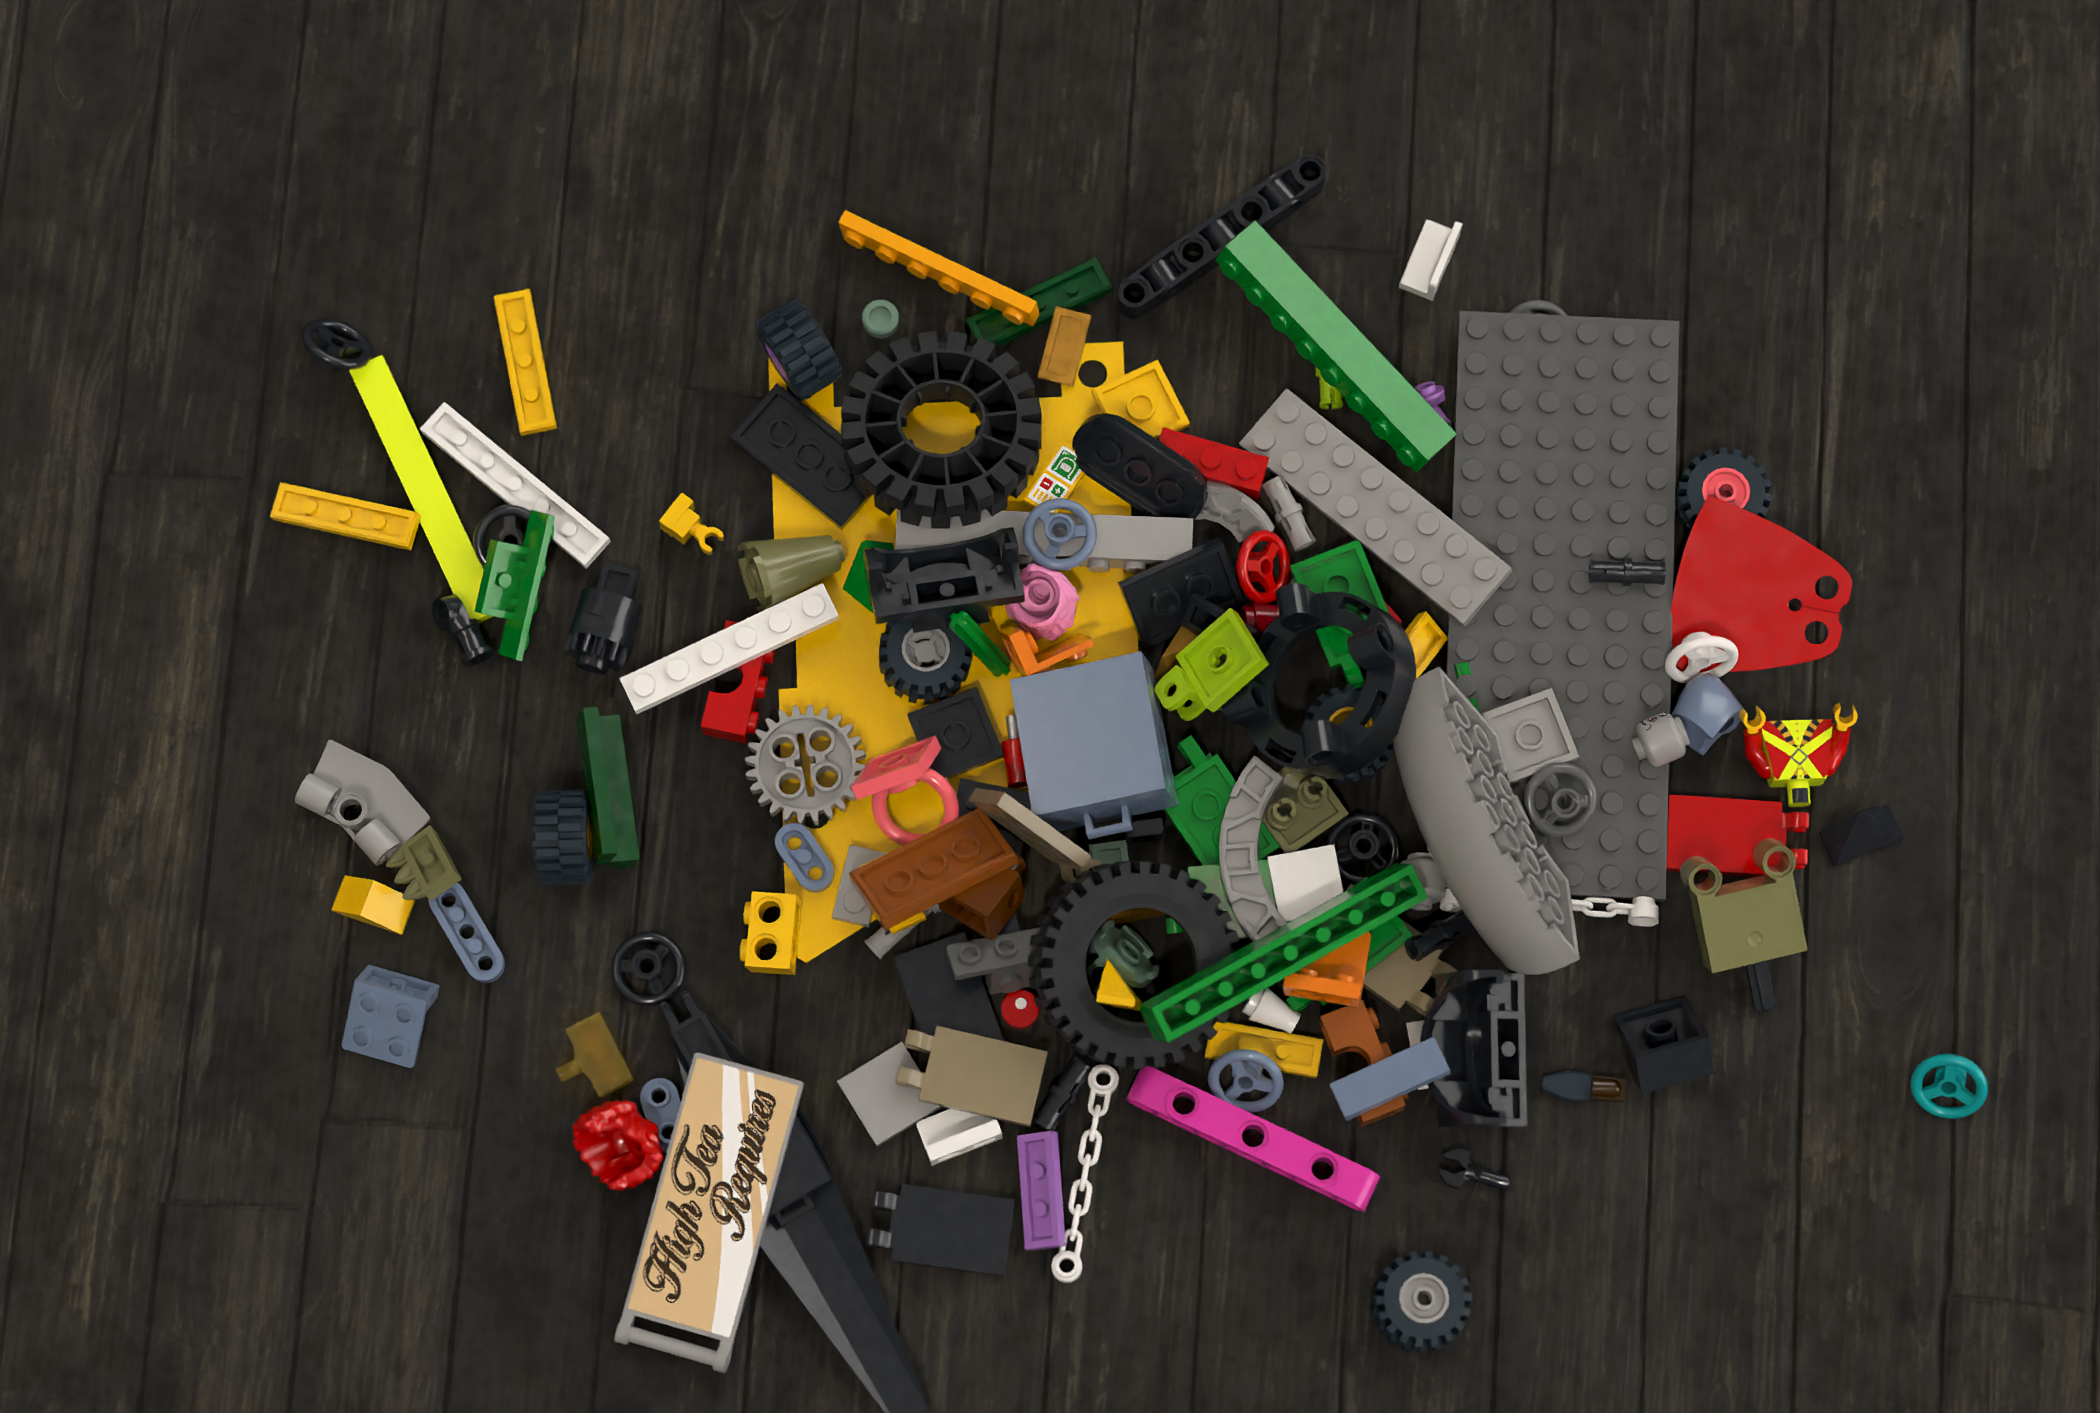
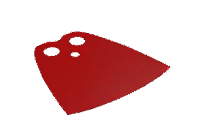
M1708 496L1689 534L1675 582L1670 614H1672V650L1682 644V640L1687 635L1695 632H1706L1710 636L1726 638L1733 642L1738 649V660L1729 672L1776 668L1805 663L1828 656L1837 649L1840 642L1842 625L1839 622L1838 613L1849 601L1852 589L1851 576L1829 555L1789 530L1724 500ZM1831 576L1837 581L1838 592L1833 598L1822 599L1816 594L1815 584L1819 578ZM1794 598L1799 599L1802 605L1800 610H1790V600ZM1813 621L1823 622L1827 626L1828 636L1821 644H1812L1806 640L1805 629ZM1683 655L1676 663V668L1682 672L1688 666L1686 655ZM1722 662L1711 664L1701 669L1700 672L1711 670Z

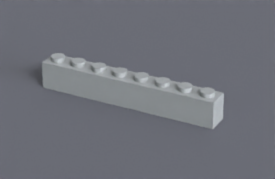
M897 509L895 550L955 543L981 537L1001 528L1013 527L1019 547V569L1026 568L1029 563H1037L1028 554L1023 542V527L1030 512L1000 511L991 516L987 510H981L980 522L963 527L959 516L950 517L949 529L931 528V517L922 516L919 527L901 522V513ZM1062 513L1068 515L1073 520L1074 526L1084 525L1076 514ZM1091 514L1097 529L1096 544L1090 556L1078 566L1087 567V570L1091 572H1108L1110 568H1124V571L1127 573L1138 574L1192 549L1193 518ZM1039 519L1034 528V540L1038 549L1045 554L1049 540L1045 535V525ZM1056 528L1053 534L1057 537H1062L1066 534V530ZM1085 537L1074 538L1065 545H1061L1056 559H1065L1075 555L1082 548ZM1071 568V569H1066V570H1057V571H1069V570H1072L1073 568Z

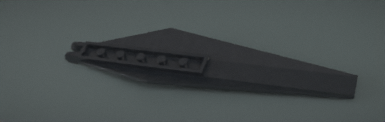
M687 989L679 992L683 1005L692 1015L691 1018L684 1022L678 1023L673 1008L666 1000L658 1004L671 1026L670 1033L684 1086L686 1085L695 1053H702L759 1069L703 1011L700 1012ZM797 1109L796 1115L829 1169L809 1119ZM832 1179L806 1198L797 1200L767 1220L760 1247L885 1413H922L929 1409V1406L835 1180Z

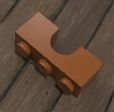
M1363 1000L1360 1002V1008L1345 1006L1320 1016L1318 1023L1332 1057L1345 1052H1355L1360 1054L1366 1060L1368 1066L1392 1056L1386 1042L1380 1044L1375 1030L1380 1028L1373 1008L1366 1009ZM1408 1093L1358 1115L1357 1119L1360 1126L1363 1127L1403 1111L1406 1106L1404 1100L1409 1098Z

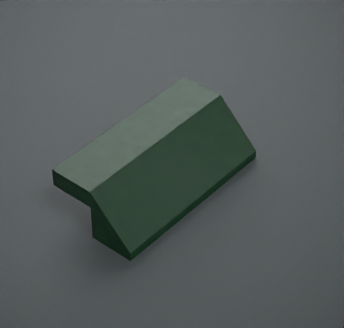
M598 707L582 708L576 717L585 790L589 801V819L595 863L624 869L632 868L640 858L620 714L599 716Z

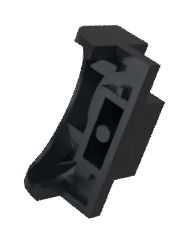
M1001 528L981 537L931 547L885 550L877 547L864 549V575L870 606H873L876 624L911 619L913 633L949 628V624L952 621L949 617L953 612L958 614L961 611H965L976 623L987 622L988 607L1025 602V593L1018 564L1019 547L1014 528Z
M1463 970L1435 975L1436 997L1425 1017L1420 1043L1435 1037L1451 1074L1427 1084L1437 1102L1438 1127L1527 1126L1524 974L1504 973V970ZM1484 998V1012H1478ZM1480 1090H1485V1100L1482 1097Z

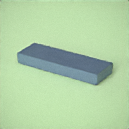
M1432 1037L1330 1083V1087L1347 1121L1447 1076L1451 1072L1435 1037Z

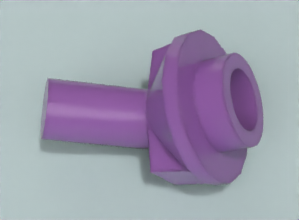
M1433 381L1415 386L1414 389L1451 427L1452 422L1438 406L1439 403L1446 400L1444 387L1435 385Z

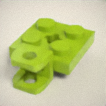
M1229 608L1176 655L1181 667L1176 665L1158 681L1154 691L1164 708L1169 711L1176 709L1183 720L1190 721L1200 715L1205 709L1215 712L1266 668L1269 663L1240 615ZM1222 654L1226 655L1225 663L1217 668L1221 663L1219 657ZM1176 685L1175 693L1168 697L1169 688ZM1188 699L1193 701L1189 707H1185V702Z

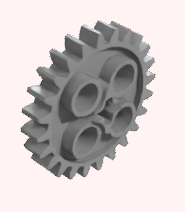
M810 704L806 714H800L797 705H794L792 710L793 716L787 717L782 710H779L780 721L778 723L767 718L766 723L769 730L765 732L756 729L755 733L760 743L751 742L748 744L749 749L756 756L745 757L746 765L755 767V769L746 772V778L752 781L758 780L750 787L751 793L758 794L763 792L758 803L761 807L772 803L769 811L772 817L782 810L784 811V823H788L792 816L795 815L799 824L804 825L806 816H811L816 826L819 825V815L823 813L832 821V809L835 807L845 813L846 807L843 802L845 798L850 801L857 800L851 790V786L857 778L856 775H859L863 768L866 767L857 763L865 759L866 754L863 750H854L862 743L860 736L849 738L854 730L852 724L840 728L842 722L840 714L829 720L828 708L826 707L823 708L818 716L815 715L813 706ZM799 734H803L805 737L807 754L811 763L810 771L815 792L813 797L807 795L803 769L800 767L802 766V760L797 739ZM817 737H827L831 740L830 747L825 751H815L811 744ZM788 743L794 747V752L790 757L779 758L774 754L775 749L780 744ZM823 773H834L838 777L837 782L831 787L820 786L817 781ZM786 780H798L801 783L800 789L794 794L783 793L781 786Z

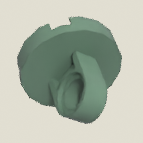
M1113 920L1104 922L1092 938L1098 957L1086 970V977L1090 990L1098 993L1100 982L1094 974L1095 968L1105 967L1107 959L1131 987L1142 989L1156 979L1159 973L1158 964L1152 966L1149 960L1153 952L1146 942L1126 925L1121 929L1114 927L1115 921Z

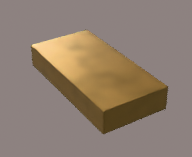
M1056 306L1038 378L1074 387L1092 318L1091 315Z

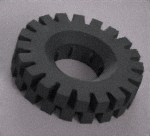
M933 331L918 333L917 346L911 347L907 338L904 337L889 344V357L886 358L878 350L865 361L866 374L857 371L849 384V397L844 396L841 409V434L844 460L850 475L854 474L855 485L865 498L872 494L874 495L876 508L889 516L895 509H899L901 522L918 527L922 516L931 517V528L950 529V517L959 516L963 527L980 522L981 510L986 508L990 515L994 516L1007 507V496L1009 494L1016 499L1027 487V474L1034 475L1039 462L1042 412L1039 397H1035V385L1027 372L1019 375V362L1007 351L998 358L996 357V344L979 337L974 347L967 345L966 333L949 331L947 343H938L937 333ZM935 399L954 400L966 405L971 414H976L981 424L976 426V437L969 445L961 447L956 452L947 454L929 453L919 449L914 445L912 439H907L902 427H907V416L914 408L923 405L924 402Z

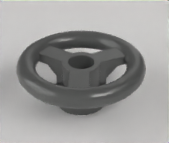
M1553 763L1541 768L1529 780L1524 792V809L1530 823L1538 831L1552 837H1567L1578 833L1589 824L1597 807V791L1592 779L1584 770L1569 763ZM1555 774H1567L1576 778L1582 784L1586 795L1578 794L1569 787L1560 786ZM1544 781L1550 796L1549 807L1541 818L1535 807V795L1538 787ZM1561 795H1566V804L1559 807L1557 804L1558 798ZM1580 807H1585L1580 817L1573 823L1565 826L1552 825L1558 816L1570 818L1578 813Z

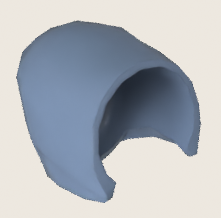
M1706 673L1691 679L1686 684L1678 697L1677 704L1671 715L1673 718L1680 717L1690 741L1688 746L1699 754L1704 755L1720 736L1731 732L1738 726L1741 721L1739 719V712L1743 707L1731 690L1717 676Z

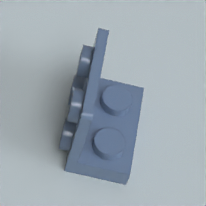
M368 964L354 982L342 1048L412 1068L416 1064L426 1012L436 1001L440 985Z

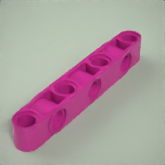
M1145 1066V1069L1139 1070L1126 1097L1129 1103L1350 1208L1365 1212L1380 1179L1377 1173L1153 1067ZM1178 1097L1190 1098L1194 1103L1193 1111L1185 1115L1176 1112L1173 1108V1102ZM1248 1129H1256L1261 1132L1263 1142L1258 1147H1249L1243 1142L1242 1134ZM1320 1161L1328 1163L1332 1168V1176L1327 1180L1317 1179L1311 1169L1314 1163Z

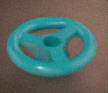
M1939 1054L1925 1059L1915 1068L1911 1077V1091L1916 1102L1927 1112L1942 1118L1956 1119L1973 1114L1983 1105L1988 1094V1083L1983 1071L1971 1060L1954 1054ZM1937 1067L1934 1083L1922 1088L1925 1074ZM1967 1072L1976 1083L1975 1095L1965 1087ZM1942 1095L1945 1097H1955L1965 1105L1944 1107L1932 1102L1930 1099Z

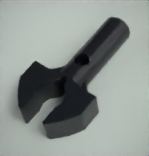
M1458 1148L1443 1154L1441 1157L1449 1161H1456L1465 1170L1452 1174L1449 1171L1439 1169L1438 1174L1448 1187L1459 1190L1461 1183L1468 1180L1502 1190H1507L1510 1187V1176L1474 1166L1469 1159L1470 1151Z

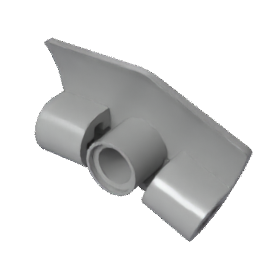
M328 740L314 773H309L305 777L295 797L296 804L341 825L375 865H380L388 860L399 846L414 837L430 821V816L388 768L333 740ZM351 805L361 806L362 812L357 819L352 821L344 819V811L347 807Z

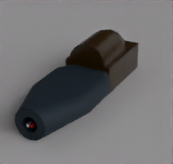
M1567 1070L1542 1076L1541 1090L1566 1101L1585 1102L1587 1100L1624 1103L1626 1078L1590 1076L1587 1072Z

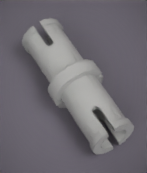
M1284 476L1275 477L1263 484L1262 487L1276 512L1274 517L1277 523H1282L1294 550H1302L1316 542L1302 514L1304 509L1300 503H1296L1284 480Z

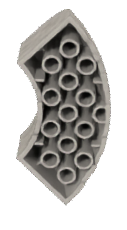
M1440 667L1425 673L1414 681L1399 732L1394 738L1393 743L1403 785L1430 856L1435 861L1449 889L1473 927L1507 968L1517 973L1535 975L1558 970L1579 960L1569 881L1553 861L1543 844L1537 847L1535 836L1528 826L1530 821L1518 796L1513 795L1512 788L1505 778V775L1509 773L1503 757L1499 735Z

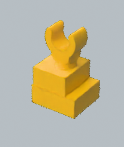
M681 493L659 520L660 528L683 545L693 536L699 542L701 550L708 555H712V548L705 543L706 538L715 536L720 541H723L724 535L718 528L702 525L700 516L693 512L695 509L694 501Z

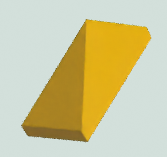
M1107 959L1096 1002L1104 1006L1140 1011L1138 1005L1142 1004V1002Z

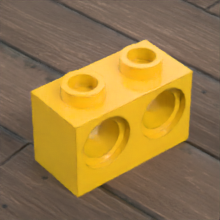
M752 892L751 902L745 903L744 924H749L747 939H742L740 960L745 962V967L750 972L795 975L802 900L797 894ZM772 906L779 907L781 911L779 918L773 923H765L763 921V914L766 909ZM768 943L776 944L777 952L775 956L770 960H761L759 957L761 948Z

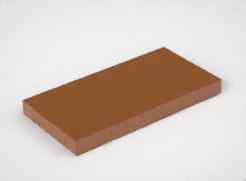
M977 808L849 872L851 883L884 930H887L1018 864L1016 853L988 815Z

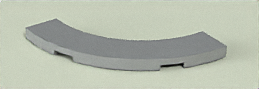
M1255 755L1244 768L1232 789L1225 815L1222 819L1219 840L1220 868L1228 901L1236 919L1252 942L1287 924L1265 891L1258 864V841L1263 817L1273 796L1283 784L1284 779Z

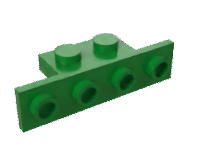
M531 510L523 546L493 539L490 540L474 612L506 619L498 654L522 661L524 651L529 645L531 619L538 606L537 593L539 584L546 571V553L554 535L553 523L555 516Z

